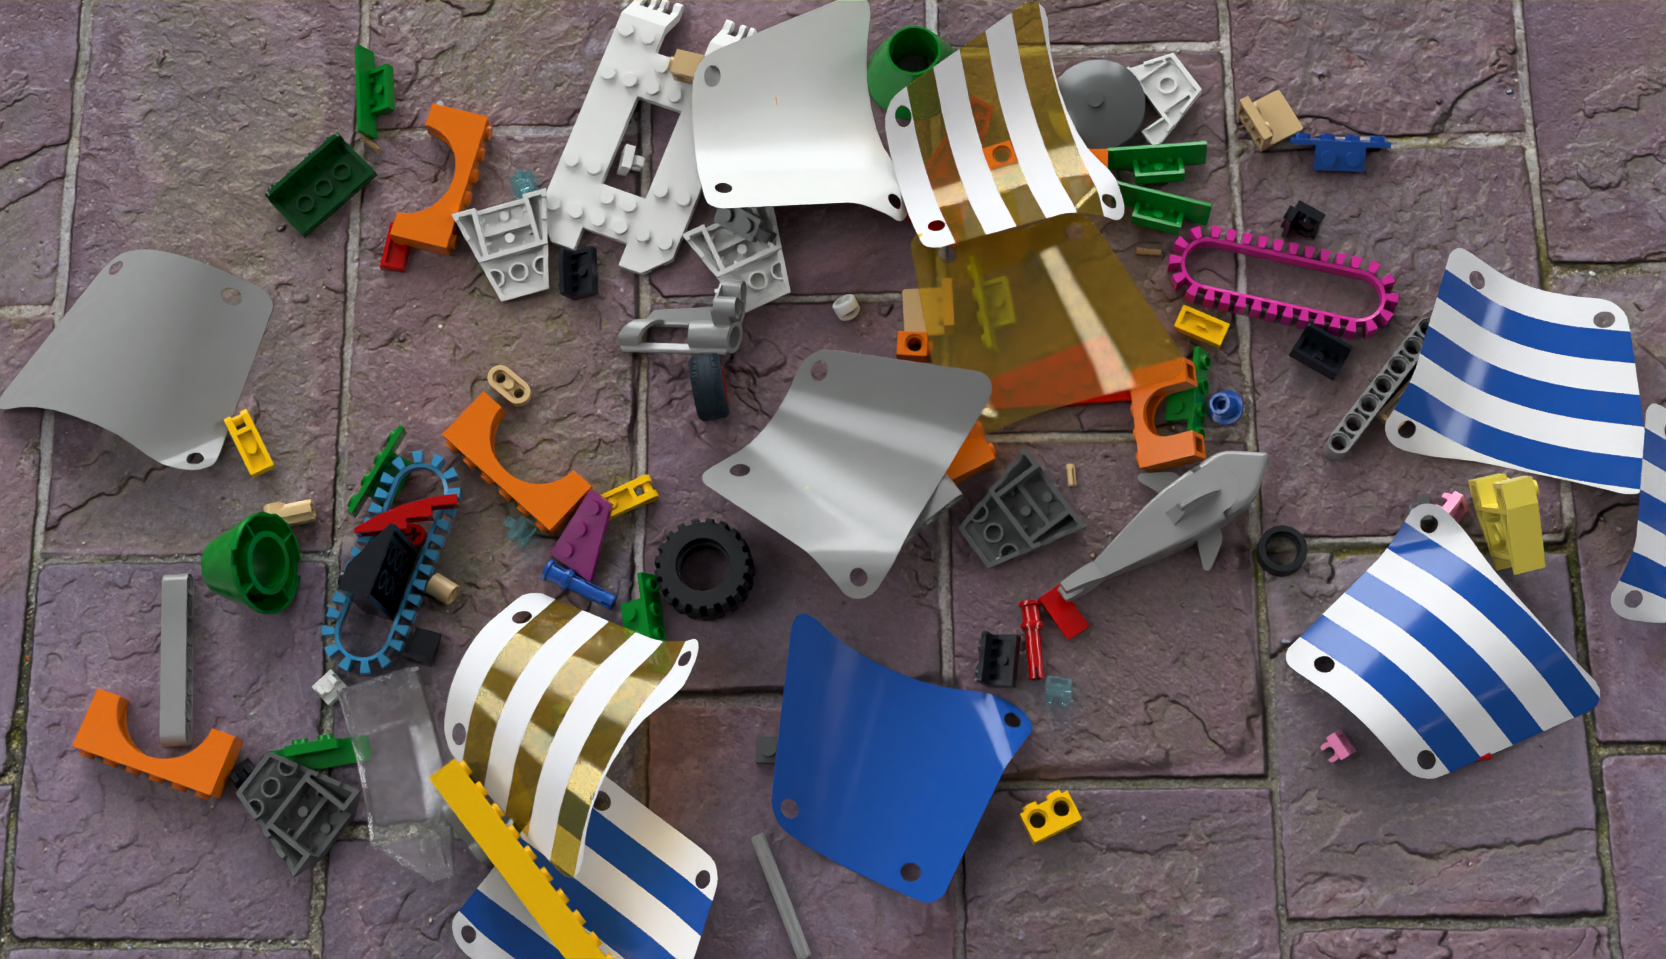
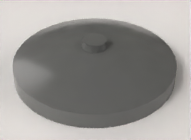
M1100 59L1084 61L1072 66L1057 79L1068 114L1077 133L1088 149L1123 147L1140 130L1146 112L1144 91L1137 77L1123 65ZM1055 83L1048 99V117L1051 127L1063 144L1079 152Z

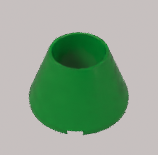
M908 26L898 30L878 46L869 60L867 84L873 100L880 108L882 107L887 111L894 96L907 86L913 121L928 119L942 113L933 67L956 51L948 42L924 27ZM909 55H921L933 62L926 70L915 73L903 71L895 65L900 59ZM901 105L896 109V118L912 119L908 107Z
M267 512L254 513L212 540L205 547L201 559V572L204 582L213 593L257 613L267 615L279 613L292 602L299 587L301 578L300 575H297V561H301L299 545L291 527L282 517Z

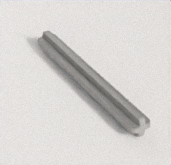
M763 833L755 835L751 838V841L797 959H807L811 956V952L767 839Z

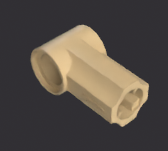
M311 499L289 504L275 502L263 507L264 512L279 515L290 527L315 522L317 517L316 509Z

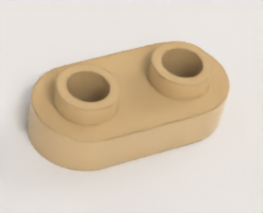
M497 365L489 371L487 379L490 386L509 403L522 407L530 402L532 391L529 385L508 367ZM500 377L506 378L503 383H498ZM518 392L524 393L521 398H516Z

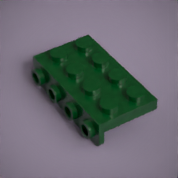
M336 132L326 137L323 144L316 150L309 152L296 167L289 169L286 176L279 182L272 184L265 196L279 213L306 238L374 179L377 174L343 137Z

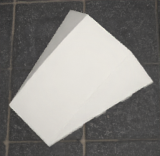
M546 188L522 194V199L477 211L475 208L451 214L501 302L549 289Z
M773 206L749 207L747 210L766 220L763 227L777 234L774 243L769 241L764 243L759 239L757 242H750L718 223L705 227L703 224L682 234L683 238L720 282L721 280H743L746 282L745 313L791 293Z

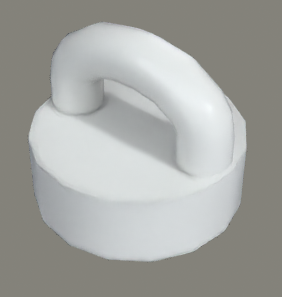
M852 294L841 296L832 306L836 315L842 321L852 320L860 311V306Z

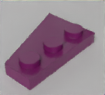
M594 490L588 492L550 553L589 582L594 581V571L597 560L600 558L603 536L606 534L613 504Z

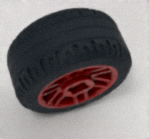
M717 353L691 357L688 365L698 418L702 421H710L727 417L730 414V407L720 356Z

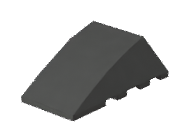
M1025 446L1019 452L1014 462L1006 468L1005 473L996 484H993L989 489L988 494L958 527L988 569L1086 528L1085 524Z
M268 751L238 789L236 795L253 819L258 822L265 836L275 846L276 852L289 866L290 872L294 877H297L323 859L354 819L362 791Z

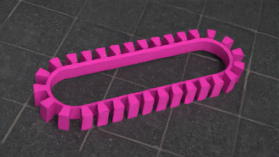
M1212 225L1210 237L1202 238L1200 226L1190 229L1188 239L1191 243L1188 244L1180 236L1174 243L1172 252L1180 256L1172 254L1169 256L1167 272L1180 271V273L1171 276L1170 284L1174 291L1185 284L1189 289L1185 293L1184 300L1191 304L1194 303L1196 294L1199 293L1205 295L1202 307L1210 309L1213 307L1214 297L1221 298L1217 308L1219 311L1228 312L1230 301L1237 302L1233 310V314L1243 316L1246 304L1252 305L1248 317L1259 319L1261 308H1266L1268 310L1264 320L1274 322L1277 311L1284 313L1279 324L1290 326L1293 315H1298L1296 328L1305 329L1309 318L1315 319L1313 324L1321 329L1324 327V321L1330 322L1331 324L1327 332L1337 336L1340 325L1346 326L1342 338L1352 340L1356 333V328L1362 327L1364 339L1373 337L1378 330L1374 321L1384 329L1394 313L1385 309L1394 311L1398 304L1399 293H1385V291L1392 290L1395 284L1394 278L1389 273L1380 281L1375 275L1381 264L1371 260L1367 271L1358 269L1363 259L1361 257L1352 256L1348 267L1342 266L1347 254L1338 252L1333 259V264L1327 263L1331 253L1329 250L1321 249L1317 260H1313L1311 258L1315 247L1305 246L1302 257H1299L1296 254L1300 244L1290 242L1287 254L1281 253L1284 241L1274 239L1271 250H1267L1265 247L1269 237L1258 236L1256 247L1249 246L1253 234L1243 232L1240 243H1235L1238 231L1227 229L1225 240H1221L1219 237L1222 227ZM1212 247L1359 279L1369 283L1375 289L1379 297V307L1371 316L1357 319L1206 286L1195 282L1188 275L1185 268V259L1195 249Z

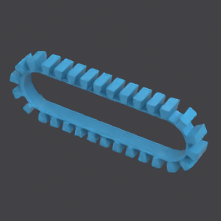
M412 451L415 464L407 467L399 456L392 461L393 466L399 471L394 478L383 472L380 480L382 486L391 487L389 493L377 487L374 495L377 501L385 502L383 508L371 502L368 512L371 516H377L389 511L402 479L409 473L419 470L430 471L436 474L443 482L444 495L457 494L459 502H461V488L449 489L448 486L449 483L459 481L458 475L453 467L442 474L440 469L446 464V461L435 453L431 465L424 464L425 455L423 451ZM458 509L438 510L386 644L375 655L361 658L349 654L344 649L341 642V630L352 601L339 592H335L332 602L336 605H342L343 609L339 612L331 606L329 607L326 617L330 620H336L337 623L335 628L322 625V636L324 638L335 637L336 644L324 647L329 658L333 660L341 652L345 655V658L338 667L351 673L354 662L361 663L360 674L362 676L373 675L372 662L379 660L385 671L394 665L385 655L390 648L401 653L406 645L404 641L394 640L396 633L408 639L411 632L410 626L400 625L402 618L414 624L417 617L416 611L406 609L408 603L420 609L423 601L420 595L412 594L413 590L416 588L426 594L425 589L428 582L426 580H419V575L421 573L431 579L435 571L433 566L425 565L424 562L427 558L437 564L441 555L437 550H430L431 544L443 550L446 543L445 536L436 535L437 529L449 535L452 527L450 521L441 520L444 514L455 520ZM366 516L364 522L368 521L370 518ZM376 536L357 537L356 542L359 545L367 546ZM354 546L350 557L353 559L362 550Z

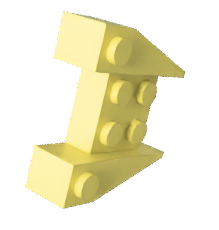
M1497 473L1468 480L1474 508L1495 570L1498 571L1512 567L1514 575L1545 568L1537 499L1539 487L1537 482L1533 480V477L1519 476L1510 479L1506 474Z

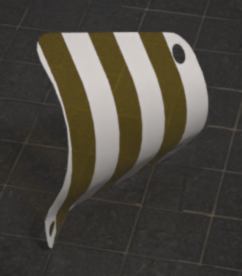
M1036 1L1022 4L907 85L894 96L889 104L885 117V129L893 167L912 224L920 241L927 247H943L1065 213H1086L1105 216L1113 220H1120L1124 215V202L1116 178L1086 147L1068 114L1053 67L1047 15L1045 9ZM901 105L908 107L911 112L912 119L906 127L899 126L895 119L896 109ZM1010 140L1017 160L1008 162L1012 157V152L1009 148L1000 146L993 151L992 156L996 162L1004 164L988 167L982 149ZM1104 194L1113 196L1116 200V208L1106 206L1102 201V196ZM941 220L945 223V227L940 231L928 229V224L932 221Z
M542 593L522 595L480 631L461 660L450 688L445 712L444 731L448 747L458 762L465 761L473 772L470 774L476 782H481L489 793L488 795L555 868L564 876L574 878L580 872L583 863L585 837L591 810L599 788L613 760L640 723L684 686L698 654V641L696 639L688 641H660L651 639ZM520 611H528L532 614L531 620L523 624L514 623L512 617ZM691 651V658L688 664L679 666V658L684 653ZM457 723L463 724L466 730V738L462 745L455 744L452 736L453 728Z

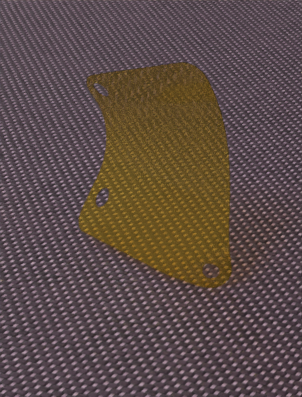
M1074 213L1063 214L1031 226L996 234L976 236L952 235L955 243L946 246L954 249L957 254V258L953 262H945L939 257L938 250L941 247L933 248L923 245L919 239L923 234L916 235L911 241L912 257L932 364L979 371L984 373L991 381L992 392L989 401L965 440L986 435L1009 424L1051 409L1126 389L1169 381L1178 377L1183 370L1184 360L1181 352L1101 232L1085 216ZM1074 223L1082 225L1084 233L1080 239L1076 241L1066 239L1065 230L1069 225ZM1030 250H1032L1036 260L1038 261L1041 269L1043 270L1042 272L1040 271L1036 262L1029 252Z

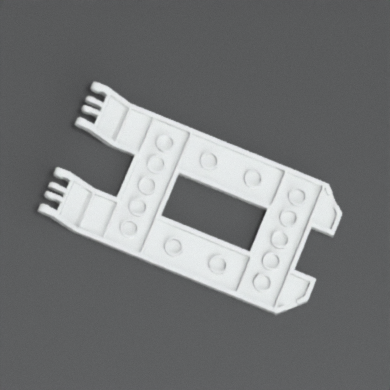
M634 0L622 11L546 192L548 235L554 245L571 251L577 250L584 230L626 245V248L618 266L641 276L652 272L651 270L659 266H665L674 262L683 241L682 234L687 231L703 191L694 145L692 84L675 81L668 69L670 57L658 54L665 35L680 21L684 11V5L675 3L672 13L670 15L665 14L669 8V0H662L660 6V0H651L648 8L644 7L647 0ZM726 20L723 29L710 41L705 56L721 47L745 38L748 27L745 25L740 26L738 35L734 37L731 36V33L734 31L735 23ZM750 28L747 37L757 33L756 29ZM714 65L708 66L704 79L708 86L714 87L720 81V71ZM639 99L680 113L646 199L604 184Z

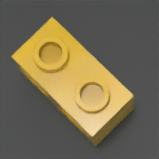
M1056 790L1046 796L1047 801L1039 805L1035 801L1022 808L1023 812L1020 813L1019 818L1033 846L1081 823L1082 817L1068 790L1063 793L1060 790ZM1062 803L1067 806L1069 812L1066 816H1058L1054 812V806ZM1034 815H1039L1043 817L1045 825L1041 828H1034L1030 824V818Z

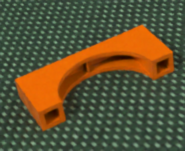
M432 103L425 125L429 135L441 139L453 151L455 155L454 177L445 195L431 207L415 213L397 212L390 236L395 244H406L412 248L450 257L452 249H456L459 240L457 235L459 227L451 214L465 211L466 205L469 206L471 203V188L473 183L476 184L478 181V166L485 159L486 148L484 147L486 141L492 137L493 127L490 125L488 116Z
M483 391L442 434L447 441L444 445L455 455L458 452L465 457L462 461L470 469L474 470L477 468L482 472L480 477L488 485L492 486L495 484L500 488L498 493L506 501L510 502L512 499L518 504L516 509L524 517L528 518L530 515L536 520L534 525L543 534L549 532L555 536L575 515L588 492L594 489L574 470L564 478L546 484L528 483L515 478L505 471L499 464L496 456L495 434L506 413L497 402Z
M97 688L72 745L81 750L79 755L92 760L96 756L104 758L102 763L117 768L118 764L127 766L125 771L140 776L141 772L149 774V780L162 785L164 780L172 782L171 788L185 793L187 788L195 791L194 796L209 801L210 797L220 799L244 741L242 739L212 728L207 738L196 749L185 755L169 759L149 757L135 745L130 737L127 727V710L130 701L119 695Z

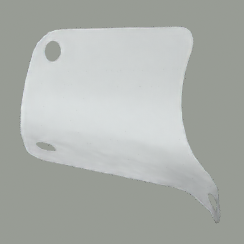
M836 0L721 47L702 59L694 73L692 84V120L698 173L708 204L717 208L857 203L883 212L896 221L905 219L908 211L899 188L892 160L882 145L871 109L867 84V40L870 23V5L867 0ZM710 65L716 66L720 71V81L714 87L708 86L704 79L705 70ZM719 183H726L732 186V191L720 193L716 191L715 186ZM889 194H895L899 197L901 202L900 209H896L890 204L888 200Z

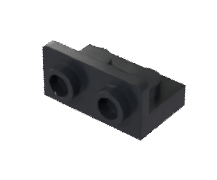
M1299 200L1295 207L1291 205L1283 217L1284 221L1280 226L1283 228L1281 237L1286 239L1292 228H1294L1302 237H1310L1315 240L1326 214Z

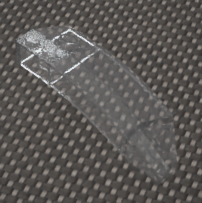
M418 665L336 690L359 768L368 819L369 846L376 851L380 850L389 855L391 860L403 867L421 874L422 878L430 883L456 875L454 827L442 809V806L447 802L429 780V777L445 766L433 712Z

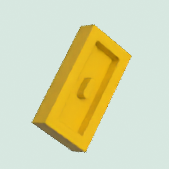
M1183 305L1173 330L1219 349L1230 324Z

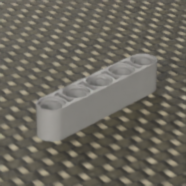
M947 474L941 479L902 546L963 497V493Z

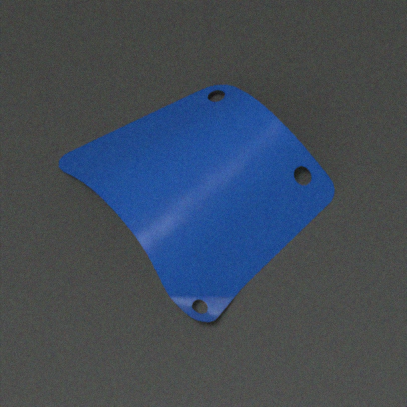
M799 614L794 619L790 632L771 802L774 815L779 825L789 835L832 861L913 899L925 903L934 902L945 894L1002 773L1014 754L1032 732V724L1021 709L994 694L940 687L918 681L884 667L847 646L814 617L808 614ZM1007 713L1017 715L1021 720L1020 726H1008L1004 721L1005 715ZM791 799L796 802L798 814L795 818H787L783 815L781 811L783 800ZM906 863L918 865L921 870L920 877L912 882L904 880L900 873L903 865Z

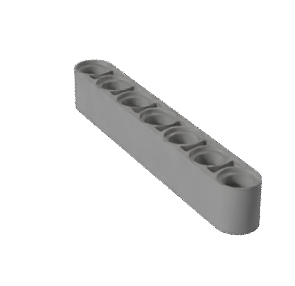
M1431 317L1422 318L1329 436L1324 446V453L1328 459L1338 461L1346 456L1415 367L1425 339V335L1420 329H1428ZM1411 347L1415 349L1417 354H1409L1406 348ZM1391 367H1399L1402 370V373L1397 374L1393 372ZM1383 385L1387 388L1388 392L1382 393L1377 390L1376 386ZM1368 404L1372 407L1373 411L1366 412L1362 409L1361 405ZM1346 424H1355L1358 431L1349 430ZM1331 443H1340L1343 447V450H1335L1332 447Z
M191 573L164 575L162 578L159 735L163 748L190 746L193 738L194 579Z

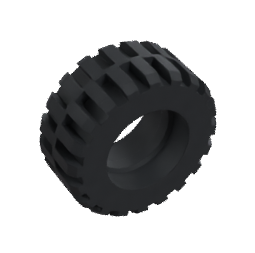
M699 518L691 520V525L685 526L684 523L678 525L679 530L676 533L670 531L666 535V543L661 542L658 548L660 554L655 556V578L666 601L681 615L685 613L688 618L694 620L697 617H702L703 621H711L713 616H717L720 619L726 617L725 612L731 610L733 613L738 609L737 604L740 601L744 603L748 598L747 592L752 590L754 584L755 567L748 544L745 539H742L740 533L735 528L730 529L727 523L721 521L718 524L715 523L714 519L706 518L705 522H700ZM714 549L723 553L728 560L729 571L726 578L720 585L710 590L698 591L689 588L681 576V569L685 560L698 550Z

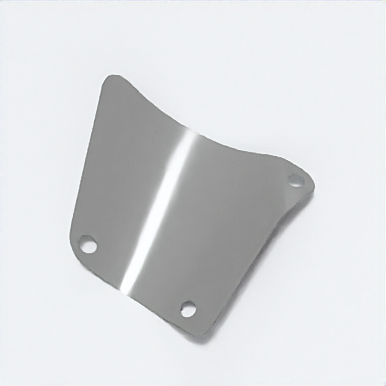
M147 249L122 253L101 270L4 391L0 398V409L38 407L59 411L94 423L119 435L163 465L184 470H199L210 467L217 461L228 432L224 419L229 416L232 418L273 310V301L264 289L218 268L184 256ZM122 261L123 266L120 271L114 275H109L111 266L116 262ZM234 288L239 291L242 296L241 303L234 306L225 303L221 297L222 290ZM191 453H199L203 455L204 461L199 464L187 463V457Z
M819 350L803 361L781 406L762 432L743 449L705 471L702 476L703 482L805 550L845 595L853 599L866 598L873 594L884 580L912 526L987 405L992 392L991 381L984 373L974 370L839 350ZM817 361H824L828 369L827 375L822 381H815L811 376L812 366ZM744 464L750 468V471L747 475L739 477L732 475L730 469L735 465ZM861 568L866 572L868 579L865 585L858 587L851 582L850 573L853 569Z

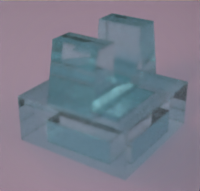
M523 169L514 172L515 176L509 178L517 200L523 198L522 194L539 190L531 169L525 172Z
M508 515L502 523L509 530L506 536L521 549L537 530L522 515L517 521Z
M1046 676V704L1051 705L1052 698L1060 696L1062 698V706L1067 707L1072 694L1073 679Z

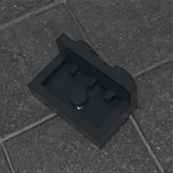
M588 246L574 251H569L564 247L558 249V287L560 294L573 301L598 295L597 248Z
M1308 323L1289 356L1333 381L1353 347L1314 324Z
M982 631L981 639L978 642L979 662L975 668L978 683L986 687L1016 688L1021 642L1019 635L992 634L988 631Z

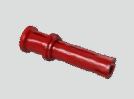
M1026 600L1018 603V607L1022 610L1023 620L1020 628L1025 632L1028 680H1035V669H1037L1038 680L1045 679L1040 630L1044 627L1043 622L1040 620L1039 606L1042 605L1041 600Z

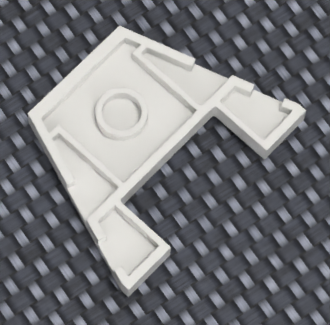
M1174 53L1143 62L1144 64L1132 68L1126 67L1137 77L1146 99L1161 117L1142 130V136L1149 145L1162 144L1202 93L1201 87Z

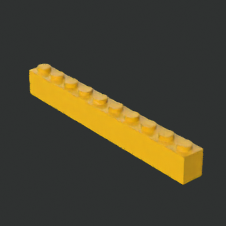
M454 758L429 777V780L565 959H614L610 953L604 955L599 946L603 943L594 931L588 933L582 926L586 921L576 909L572 912L566 903L570 900L563 890L559 888L556 891L550 882L553 880V877L545 867L539 869L535 864L534 860L537 859V856L528 845L523 848L517 840L521 835L512 824L507 827L501 819L505 814L495 802L491 805L485 796L489 793L481 782L478 781L475 784L469 777L473 772L464 760L458 762Z

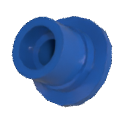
M1230 390L1221 391L1211 397L1208 408L1209 415L1220 425H1231L1242 416L1244 405L1237 393Z

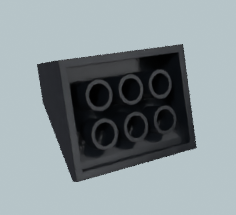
M390 523L347 564L345 571L343 570L339 575L338 589L365 613L393 621L419 549L396 524Z

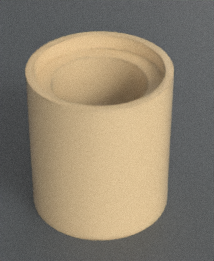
M436 573L429 580L425 591L444 604L450 605L457 597L460 586L440 573Z

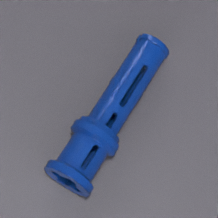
M552 559L548 561L541 574V580H549L559 585L563 591L568 589L608 610H611L616 603L617 595L576 576L574 570H567L555 564V561Z

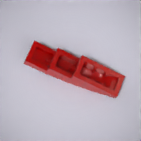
M450 494L407 503L381 513L354 528V533L357 537L377 536L390 523L396 524L403 533H410L409 523L435 521L434 511L458 509L459 498L457 494Z

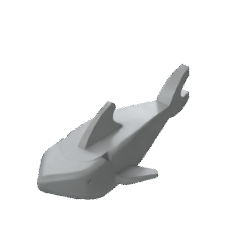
M1223 451L1212 455L1182 476L1172 472L1139 474L1138 482L1158 494L1133 518L1094 562L1086 564L1060 582V587L1057 591L1065 602L1075 600L1087 594L1107 579L1164 559L1195 544L1198 547L1202 569L1205 572H1209L1222 543L1220 529L1232 522L1253 503L1262 482L1269 457L1268 453Z

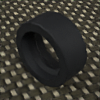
M1286 525L1273 526L1265 531L1257 544V561L1262 569L1270 575L1278 577L1290 576L1297 572L1306 560L1308 552L1307 543L1303 535L1295 528ZM1280 536L1293 541L1297 549L1295 560L1283 566L1273 563L1267 556L1266 551L1270 540Z

